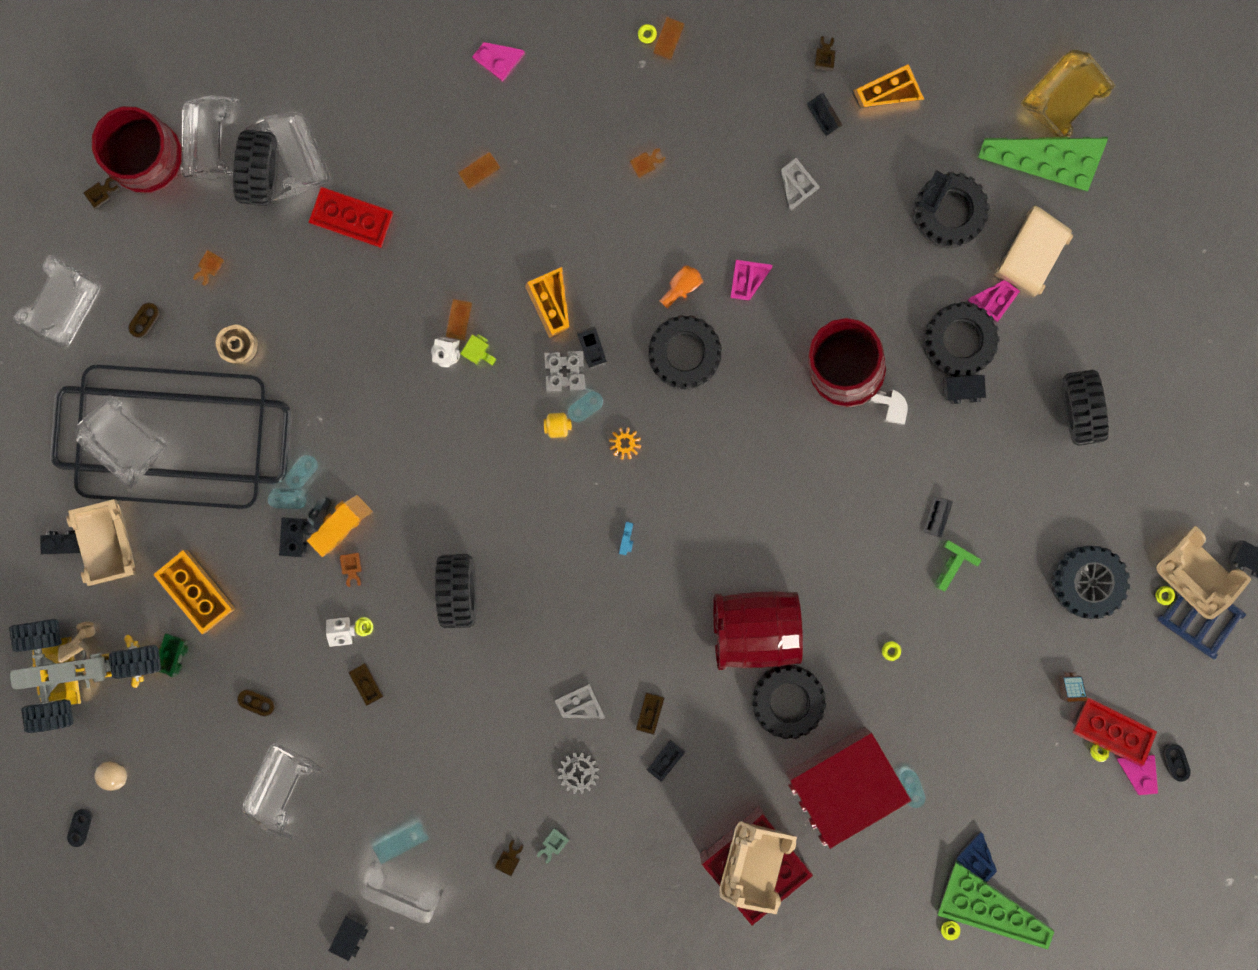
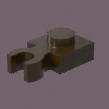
M821 36L819 41L821 48L816 49L814 69L833 71L836 50H830L835 42L833 37H831L830 43L826 44L824 36Z
M107 178L103 186L100 182H97L83 192L94 209H97L111 199L108 195L110 192H117L120 189L118 185L113 188L110 187V183L114 181L112 178Z
M511 840L509 843V852L503 850L494 867L509 876H512L520 861V858L516 857V855L521 853L524 847L521 844L519 849H514L513 844L515 840Z

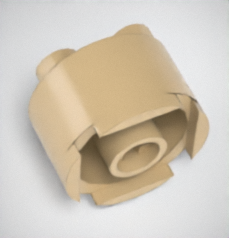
M230 325L223 328L218 333L215 342L220 357L236 365L249 362L255 356L258 347L255 335L241 325ZM239 341L240 347L235 348L233 343Z

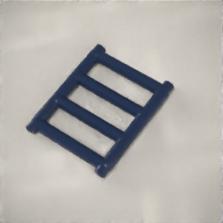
M1178 593L1164 615H1160L1157 621L1208 657L1216 660L1218 650L1238 621L1246 616V613L1232 603L1227 609L1234 615L1212 647L1209 648L1201 641L1219 615L1214 619H1207L1197 635L1193 637L1186 632V629L1198 613L1194 607L1190 609L1179 626L1170 621V618L1184 600Z

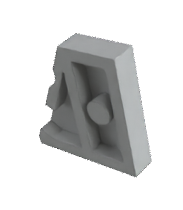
M797 158L781 169L789 210L792 211L816 192L820 186Z
M590 684L555 700L563 718H605Z

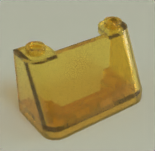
M1071 50L1061 58L1024 98L1022 105L1055 137H1071L1074 130L1071 123L1095 97L1106 98L1109 96L1116 85L1090 53Z

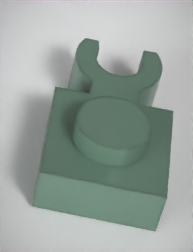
M554 827L542 843L546 848L541 849L537 857L539 858L541 854L546 853L548 858L545 863H549L552 853L554 852L558 855L570 839Z

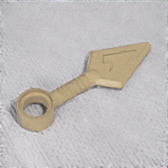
M92 622L79 623L76 626L77 635L71 643L58 647V661L60 663L83 650L79 645L81 641L95 634Z

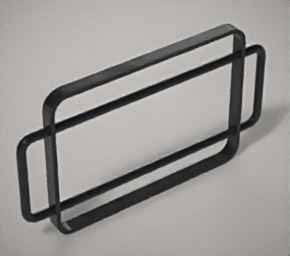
M91 365L83 372L81 387L63 386L55 394L50 458L56 468L75 471L74 488L79 495L85 498L247 509L254 506L258 501L260 483L278 484L286 477L291 410L283 401L267 400L266 385L259 377L252 375ZM97 369L251 379L259 383L261 399L87 387L90 373ZM67 393L80 394L75 463L61 462L58 459L62 397ZM87 395L260 407L255 475L82 463ZM266 407L280 408L283 411L279 474L274 477L261 476ZM81 471L247 482L254 483L253 499L246 505L90 495L82 490L80 479Z

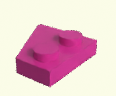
M483 42L472 56V59L503 82L525 54V51Z
M736 260L730 298L750 301L772 269V265Z
M1003 280L972 296L967 302L977 304L979 308L987 310V314L989 316L992 315L997 323L1020 290L1006 280Z
M1148 755L1142 767L1122 757L1116 758L1138 795L1158 794L1155 755Z

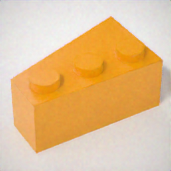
M909 64L901 66L853 90L860 107L924 100Z
M562 267L533 279L525 285L549 338L569 328Z
M358 495L346 502L342 500L335 506L336 511L333 514L329 513L324 518L319 530L311 534V537L307 540L321 557L330 553L347 537L346 535L354 527L356 528L363 518L373 512Z

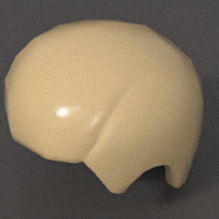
M108 761L103 762L97 767L94 777L99 787L107 791L120 789L125 784L127 775L123 766L116 762Z

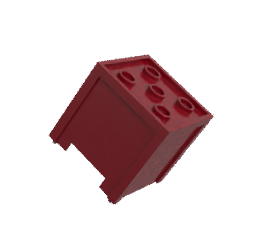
M759 805L753 809L749 816L741 821L776 830ZM736 826L709 849H704L699 853L702 866L719 886L722 881ZM794 851L790 854L784 853L774 891L779 894L781 902L813 876L807 863L803 858L800 859ZM737 907L752 926L767 914L766 912Z

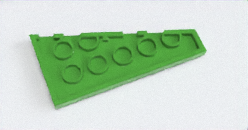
M1108 136L1101 138H984L978 158L1088 191L1106 146Z
M955 861L937 912L938 916L1047 950L1049 949L1054 935V930Z

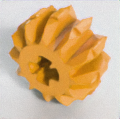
M629 427L626 429V434H623V429L619 428L621 435H618L616 432L612 433L617 439H609V442L616 443V445L609 448L610 450L618 449L614 452V456L621 452L620 459L623 460L624 453H627L628 459H631V451L634 455L638 454L634 447L641 448V445L635 444L641 438H633L637 434L636 431L629 435ZM627 438L630 440V447L623 449L621 448L622 443L620 441Z

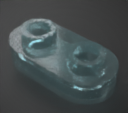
M589 392L569 408L568 415L570 419L574 422H582L602 407V396L597 392ZM591 398L597 399L595 405L590 404ZM576 409L581 410L582 413L580 416H576L574 414V411Z
M309 455L301 457L285 477L287 486L291 489L303 487L318 468L317 460ZM306 462H311L312 466L310 469L305 467ZM298 476L299 482L294 483L293 477Z
M275 488L269 492L268 503L274 508L300 509L305 506L307 501V495L301 489Z
M905 770L900 774L899 780L911 800L914 795L919 796L917 802L912 800L908 805L913 808H919L925 802V794L919 777L914 771ZM908 777L913 778V781L910 784L906 782V779Z

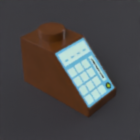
M1065 672V676H1059L1060 699L1067 702L1087 701L1082 676L1076 675V672Z

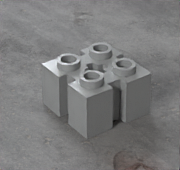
M583 351L568 352V357H561L560 352L544 353L545 369L550 370L551 375L546 376L547 393L563 392L562 387H570V392L585 391V375L580 374L579 369L584 368ZM563 367H567V370H570V374L567 373V377L560 373Z

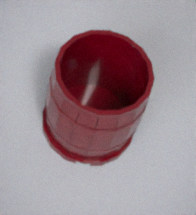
M121 106L107 112L97 122L92 134V152L96 162L110 178L118 182L122 187L137 193H154L166 188L177 178L182 163L183 148L177 134L156 115L138 107Z
M843 318L833 320L818 330L811 341L808 364L812 385L821 397L836 406L846 408L859 406L875 396L884 384L886 362L883 344L871 327L860 320Z
M751 592L722 596V593L714 594L713 625L714 634H717L718 639L717 645H715L718 670H726V667L763 668L802 663L803 630L798 592Z

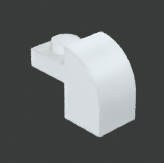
M892 390L890 397H887V393L878 391L869 400V402L887 406L884 421L900 425L905 424L908 406L902 394Z

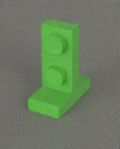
M946 540L942 547L954 553L955 556L949 558L945 565L948 567L944 574L941 573L936 580V583H938L936 588L943 592L948 588L964 560L974 566H979L981 562L980 558L949 540Z

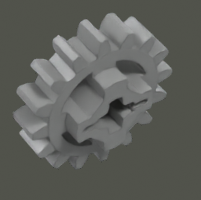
M573 752L572 758L569 755L566 756L567 762L561 761L563 767H559L558 771L562 772V774L558 776V779L564 780L561 786L567 785L566 791L572 788L574 794H576L577 790L584 794L585 788L590 791V785H596L594 778H599V775L595 774L599 767L593 766L596 760L590 761L591 755L585 758L584 752H581L580 756ZM580 760L586 762L590 767L581 765ZM573 762V768L566 772L567 766ZM576 764L579 770L584 772L581 774L580 780L577 775L573 774L576 772ZM591 774L590 780L584 784L585 777ZM568 779H573L577 782V785H573Z

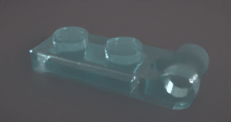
M418 822L373 846L372 848L380 863L383 864L428 840L427 834H424L421 829V823ZM415 832L417 838L414 840L410 835V833Z

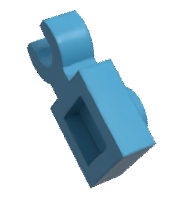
M626 522L619 554L627 555V552L632 550L633 541L630 540L633 523Z

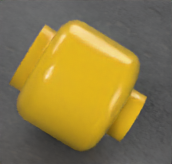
M563 412L550 413L544 419V432L550 438L566 437L568 430H572L571 419H567V415Z

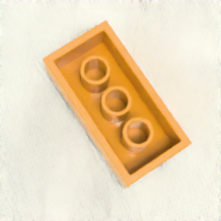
M182 550L153 574L201 634L210 631L235 610V607L188 550Z

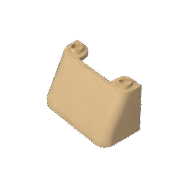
M1036 205L1028 211L1027 219L1023 222V226L1007 255L1003 258V262L993 275L1002 281L1006 280L1015 288L1033 298L1037 294H1042L1046 286L1043 283L1064 245H1068L1073 238L1070 228Z
M113 499L68 511L69 515L66 516L69 527H73L75 530L84 564V572H81L83 583H87V586H92L136 575L133 556L117 500Z
M1194 526L1158 563L1156 569L1159 575L1203 617L1214 619L1232 605L1252 579L1239 569H1234L1231 572L1226 571L1201 547L1205 543L1206 537L1197 526Z
M739 822L734 831L720 884V898L735 907L777 914L781 904L779 894L774 891L783 855L784 853L790 854L795 849L797 837L762 826Z

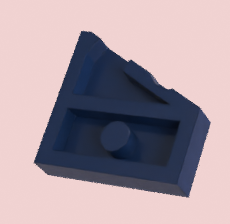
M981 831L955 857L965 868L985 882H988L997 872L984 834Z

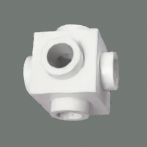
M447 337L435 339L431 349L432 362L438 363L441 367H450V365L457 363L460 358V340Z
M349 617L326 620V636L329 647L352 644V636H355L354 624L351 625Z

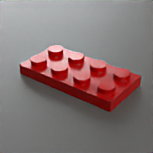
M321 187L308 223L382 248L394 212Z
M1088 697L1087 701L1084 702L1072 733L1142 767L1146 762L1157 731Z

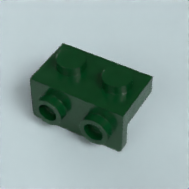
M165 633L159 649L161 664L159 672L169 675L168 677L171 678L176 677V674H180L183 666L181 664L182 657L187 655L189 649L187 645L188 640Z

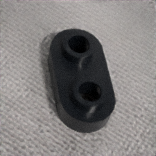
M1169 744L1164 749V757L1170 775L1174 780L1184 782L1191 775L1184 749L1180 745ZM1172 750L1176 751V755L1174 757L1170 755ZM1178 768L1182 769V773L1180 775H1178L1176 772Z
M80 809L72 817L67 841L73 847H80L88 840L93 822V814L90 810ZM80 816L85 818L84 822L79 821ZM75 834L79 835V841L74 839Z

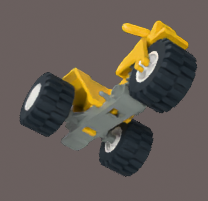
M50 619L9 627L12 651L33 650V667L13 670L10 673L13 689L37 687V694L41 703L21 708L24 732L26 733L56 730L70 727L74 724L71 705L81 703L78 680H85L86 687L90 688L89 679L93 678L94 682L104 681L105 677L115 679L132 677L131 686L136 688L139 682L144 681V675L157 673L161 670L158 646L140 647L139 641H133L130 635L124 637L126 646L129 649L112 651L107 654H92L90 659H86L85 650H82V660L75 661L74 656L60 663L58 661V647L71 643L72 638H61L58 620ZM82 664L85 665L84 668H76V665H78V667H82ZM85 671L86 675L79 673V676H77V672Z

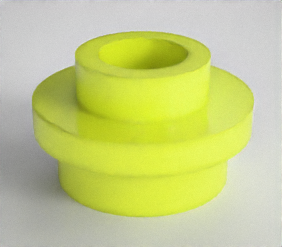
M650 24L642 25L638 30V38L645 44L652 43L657 37L655 27ZM649 31L651 36L645 37L644 32Z
M1161 586L1157 589L1155 598L1158 603L1169 605L1175 599V592L1169 586ZM1163 592H1166L1168 594V597L1166 599L1162 598Z
M361 617L355 623V632L359 636H367L373 630V623L369 618Z
M887 642L882 647V655L885 659L894 661L900 657L901 648L896 642ZM890 647H893L895 650L892 655L888 653Z
M1096 744L1090 749V754L1096 761L1104 762L1109 757V751Z
M946 921L941 927V934L947 940H955L960 935V927L954 921ZM949 928H954L953 934H948Z

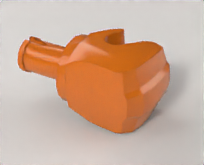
M688 265L683 266L669 282L671 289L659 301L668 309L678 297L685 299L687 293L692 292L700 284H703L704 280L701 277V273L696 268Z

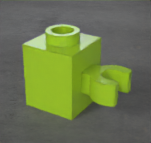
M479 334L477 337L472 335L460 353L477 366L481 359L492 366L497 360L486 353L490 347L487 344L488 340Z

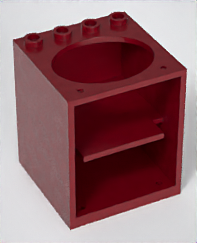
M865 726L785 772L791 782L788 786L793 795L798 794L801 799L798 802L803 812L808 811L811 816L808 819L813 829L818 828L820 832L818 837L823 846L828 845L830 849L912 801L874 735Z

